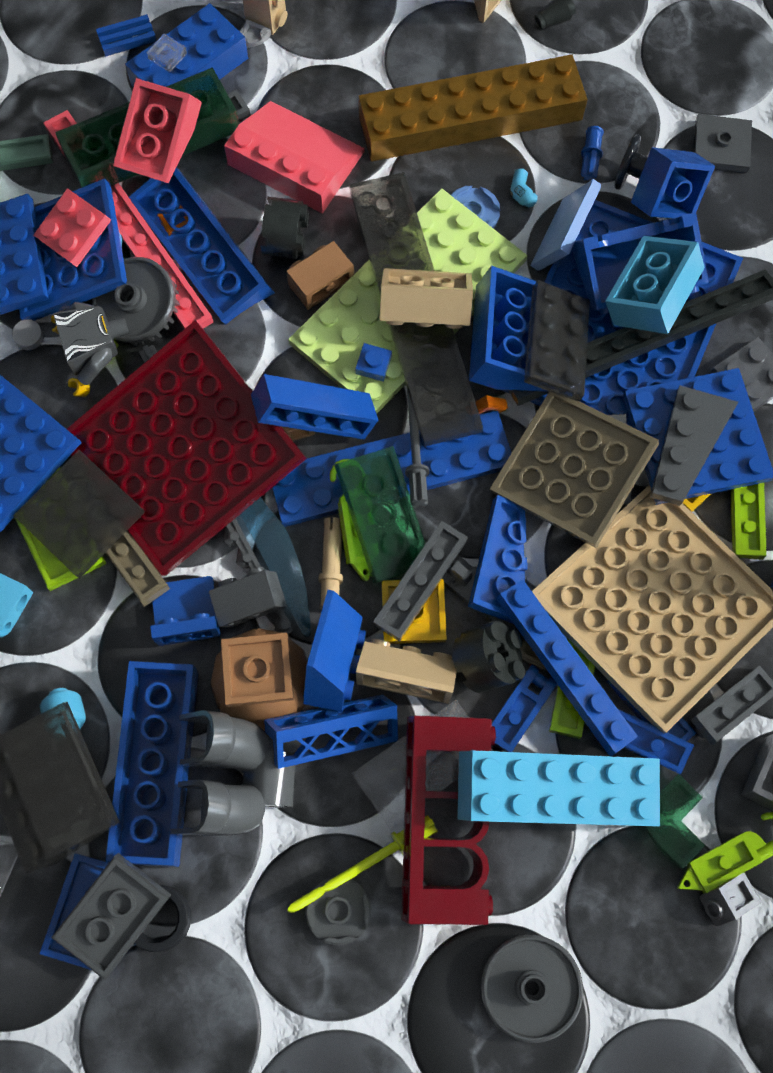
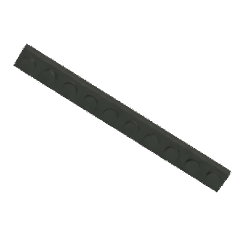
M765 269L685 302L668 334L625 327L569 350L567 385L773 300V278ZM508 390L517 406L549 393V391Z

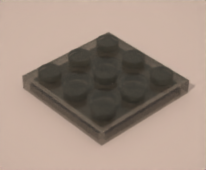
M78 450L13 516L80 579L145 511L86 455Z

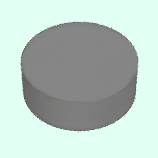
M28 319L22 320L14 326L12 337L19 348L33 350L42 344L44 333L37 322Z

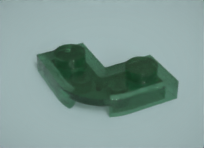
M677 774L660 791V826H646L650 838L679 869H684L705 844L681 820L703 797L680 774Z

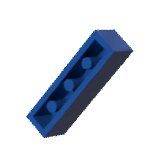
M267 374L262 376L251 393L258 423L365 439L379 421L370 393Z

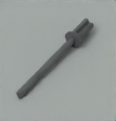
M408 374L406 381L412 465L405 469V475L409 478L411 505L417 508L418 506L425 507L428 505L426 476L429 474V468L421 464L415 376Z

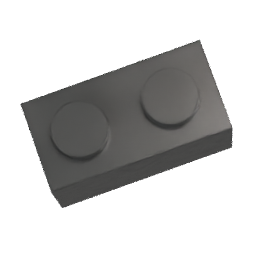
M258 567L247 571V577L239 580L236 578L222 580L218 583V588L210 590L209 594L219 627L232 628L287 608L277 572L265 570L264 567Z

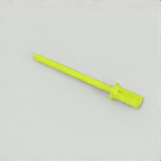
M428 815L425 816L424 838H429L438 832L433 820ZM404 830L397 834L392 832L391 836L394 842L330 879L324 886L318 887L294 901L288 907V912L299 911L319 899L325 892L337 888L398 850L403 855Z

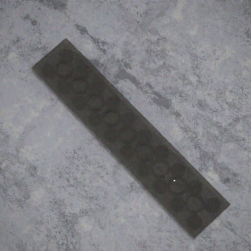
M402 172L349 184L350 195L380 297L384 268L435 271L405 173ZM404 322L402 325H389L424 447L482 433L483 425L453 329L446 327V324H434L431 327H420L412 322Z

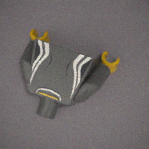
M74 302L64 311L53 313L51 322L55 323L56 327L52 328V332L59 334L67 363L78 378L68 380L70 388H77L73 396L86 397L90 392V383L112 358L118 354L114 338L130 334L125 317L108 321L102 307Z

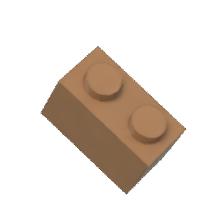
M333 241L326 246L318 247L311 256L303 261L298 260L293 263L286 271L288 285L307 310L337 292L354 275V265Z

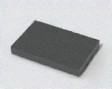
M117 853L51 938L106 980L171 894L121 854Z

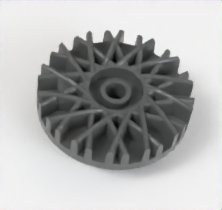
M130 257L124 259L127 276L126 284L118 286L114 291L93 298L92 305L102 307L108 321L125 317L130 334L114 339L125 345L131 343L137 346L138 343L145 345L144 340L147 339L155 341V335L159 338L162 337L159 332L163 328L169 329L167 323H174L171 315L173 311L178 313L175 307L179 306L180 303L176 299V294H179L176 290L177 285L172 281V276L161 265L148 258Z
M526 934L505 940L503 944L497 946L494 952L489 955V959L483 966V973L481 974L480 993L488 1016L502 1032L522 1042L541 1043L560 1036L573 1024L582 1005L583 982L578 965L563 946L547 937ZM529 981H534L537 984V991L534 994L526 992L525 987Z

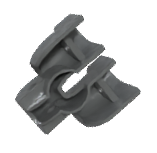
M201 710L179 716L180 721L207 724L206 752L200 757L180 759V765L235 769L243 773V783L241 785H227L209 780L178 782V787L203 789L201 820L197 827L170 829V834L196 836L244 834L260 825L265 814V807L293 808L295 765L280 769L274 765V751L269 750L268 736L261 727L250 721L214 711ZM284 752V757L293 755L294 753Z

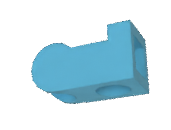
M1 573L0 638L9 634L33 594L26 585Z

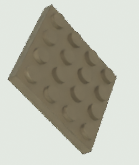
M549 391L490 487V491L495 495L507 498L525 511L597 548L658 447L659 441L561 392Z

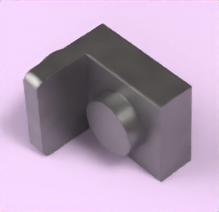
M745 873L699 896L706 913L715 926L737 920L762 903Z

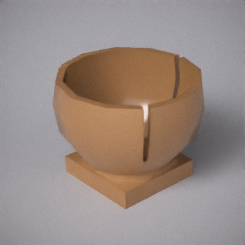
M258 628L229 639H221L222 650L216 656L210 684L217 708L220 709L221 713L255 723L265 731V719L298 713L304 709L306 705L303 704L308 658L305 650L292 641L287 633Z

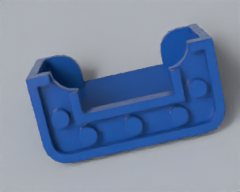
M696 213L575 241L572 253L592 310H598L599 315L609 313L605 301L643 236L698 242L705 268L691 293L700 291V285L708 284L709 280Z

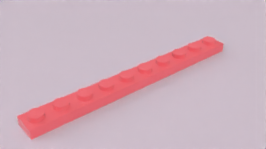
M66 110L43 122L45 129L85 186L104 178L111 184L118 230L122 240L134 257L151 259L161 265L172 276L171 279L177 285L176 290L179 292V294H176V299L180 303L179 306L175 307L178 313L173 311V314L183 329L195 320L202 328L214 323L209 311L69 111Z

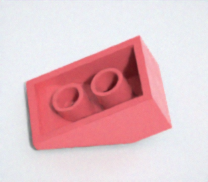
M136 78L113 166L169 183L194 132L202 102L190 94Z

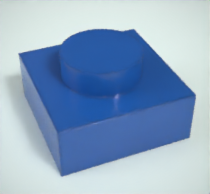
M364 343L355 368V374L384 382L392 358V351Z

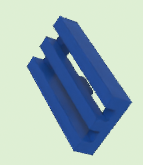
M148 14L96 29L105 57L157 41Z

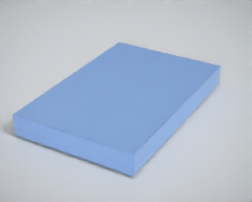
M592 179L563 198L530 266L539 271L570 253L601 188L599 182Z

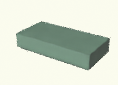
M48 134L0 141V171L53 163L51 141Z

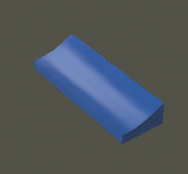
M177 167L169 183L150 178L129 196L139 213L224 324L229 323L254 304L275 294ZM162 213L170 227L175 230L170 236L161 224L162 221L157 214ZM184 216H187V224L180 228H177L176 225L185 221L186 219L184 218Z

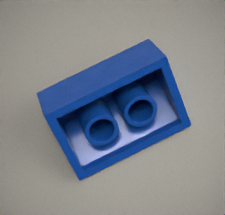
M327 590L306 665L303 704L342 712L344 700H351L354 681L350 680L351 674H356L360 655H356L357 648H363L367 631L361 630L363 617L333 590Z

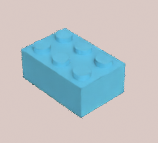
M643 236L605 301L613 324L615 326L668 334L705 268L698 242Z

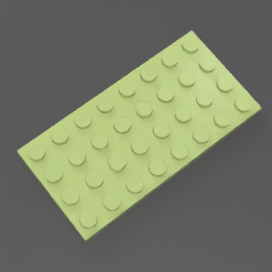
M441 189L288 339L289 345L340 388L370 393L377 414L407 384V375L414 376L459 330L448 328L445 326L446 324L420 327L412 322H404L402 325H389L386 321H380L381 284L384 268L472 273V317L474 315L476 285L491 265L515 273L526 262L527 255L444 189ZM364 343L392 351V358L384 382L355 374V368Z

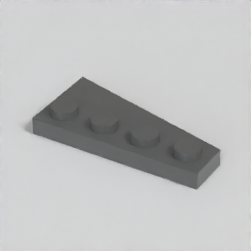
M679 385L650 498L678 506L682 504L736 408L737 401Z

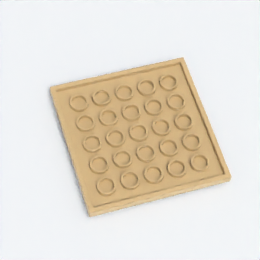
M649 485L616 515L597 548L587 543L583 544L532 592L560 631L653 726L665 734L773 628V590L683 503L680 506L671 503L655 505L654 498H650L651 488Z

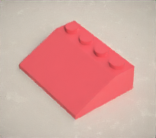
M272 101L240 123L224 145L229 166L295 200L303 201V204L322 214L365 152V148Z

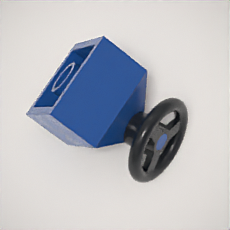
M635 134L628 145L614 183L615 189L620 190L623 187L629 174L639 179L631 203L648 216L676 218L696 213L715 165L697 153L652 147L648 157L637 153L641 136Z

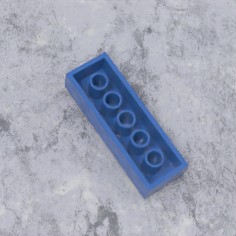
M129 661L105 862L109 863L119 853L133 865L180 866L183 835L170 834V829L183 828L187 788L178 787V782L188 781L189 766L180 765V759L190 758L194 722L180 721L179 716L195 712L199 672L194 665Z

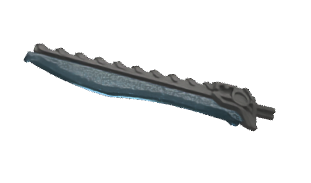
M146 345L142 347L143 350L138 352V354L145 363L158 351L154 345L149 347ZM260 497L240 515L269 571L277 572L285 602L303 636L309 637L311 635L310 613L301 566L286 528ZM235 518L226 526L223 542L230 547L238 546L236 564L241 568H251L252 570L261 567ZM284 610L276 611L274 630L287 634L292 633L293 629Z

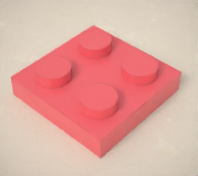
M67 188L34 233V236L78 267L111 219Z

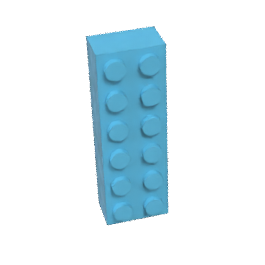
M475 750L459 751L457 819L487 822L660 826V759Z

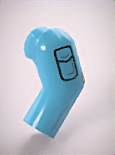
M516 169L510 195L522 206L533 207L538 198L532 189L526 185L528 172L524 169Z

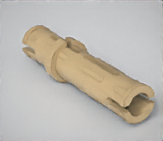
M330 517L324 519L322 573L319 574V583H321V602L319 608L321 610L327 590H333L339 595L340 584L343 583V576L340 574L342 530L340 518L333 517V523H331Z

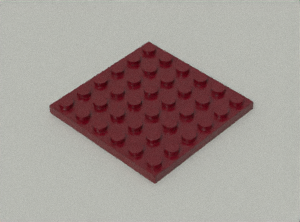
M196 320L67 428L69 432L82 442L71 455L158 572L163 576H167L307 459L281 426L258 423L251 397L253 390Z

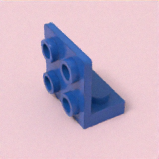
M212 576L166 582L170 589L152 601L155 625H151V636L158 646L220 637L219 624L209 594L210 590L215 589Z

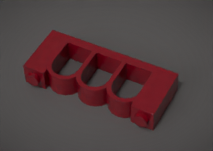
M438 716L407 717L401 920L408 924L488 925V916H491L493 913L492 896L489 895V889L482 887L488 877V858L482 848L476 845L487 833L490 822L474 821L469 833L460 838H424L425 798L458 799V791L426 790V752L491 751V746H494L496 740L495 727L492 726V719ZM424 846L465 848L473 859L474 867L470 878L462 885L423 886Z

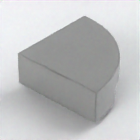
M246 19L240 29V32L245 36L247 48L259 46L271 36L270 28Z

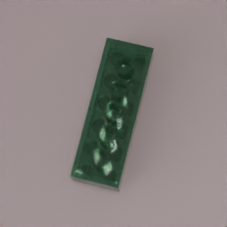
M213 67L166 86L167 88L190 94L202 102L194 132L182 156L232 135L238 127L237 110ZM130 102L55 132L62 151L81 188L104 178L112 186L138 175L113 166Z

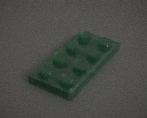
M394 446L335 464L334 466L373 583L407 572L426 543L414 507H412L410 502V494Z

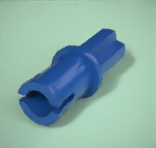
M599 126L587 128L585 146L581 150L583 158L581 176L586 181L597 178L599 160L603 156L601 144L604 131Z

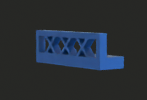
M384 695L345 702L342 712L317 708L264 720L265 733L273 740L274 765L278 769L398 741L397 705ZM388 720V733L377 736L371 733L380 721ZM359 727L362 730L354 741L345 742L342 740V737L349 728ZM328 733L332 736L324 748L315 749L311 746L321 734ZM294 740L301 743V746L293 755L284 757L283 743Z

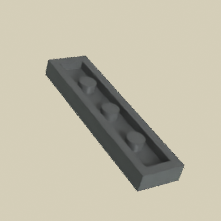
M441 521L373 621V625L400 642L467 542L468 537Z

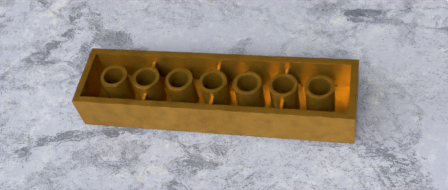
M573 54L358 95L359 119L371 162L581 121L588 100Z

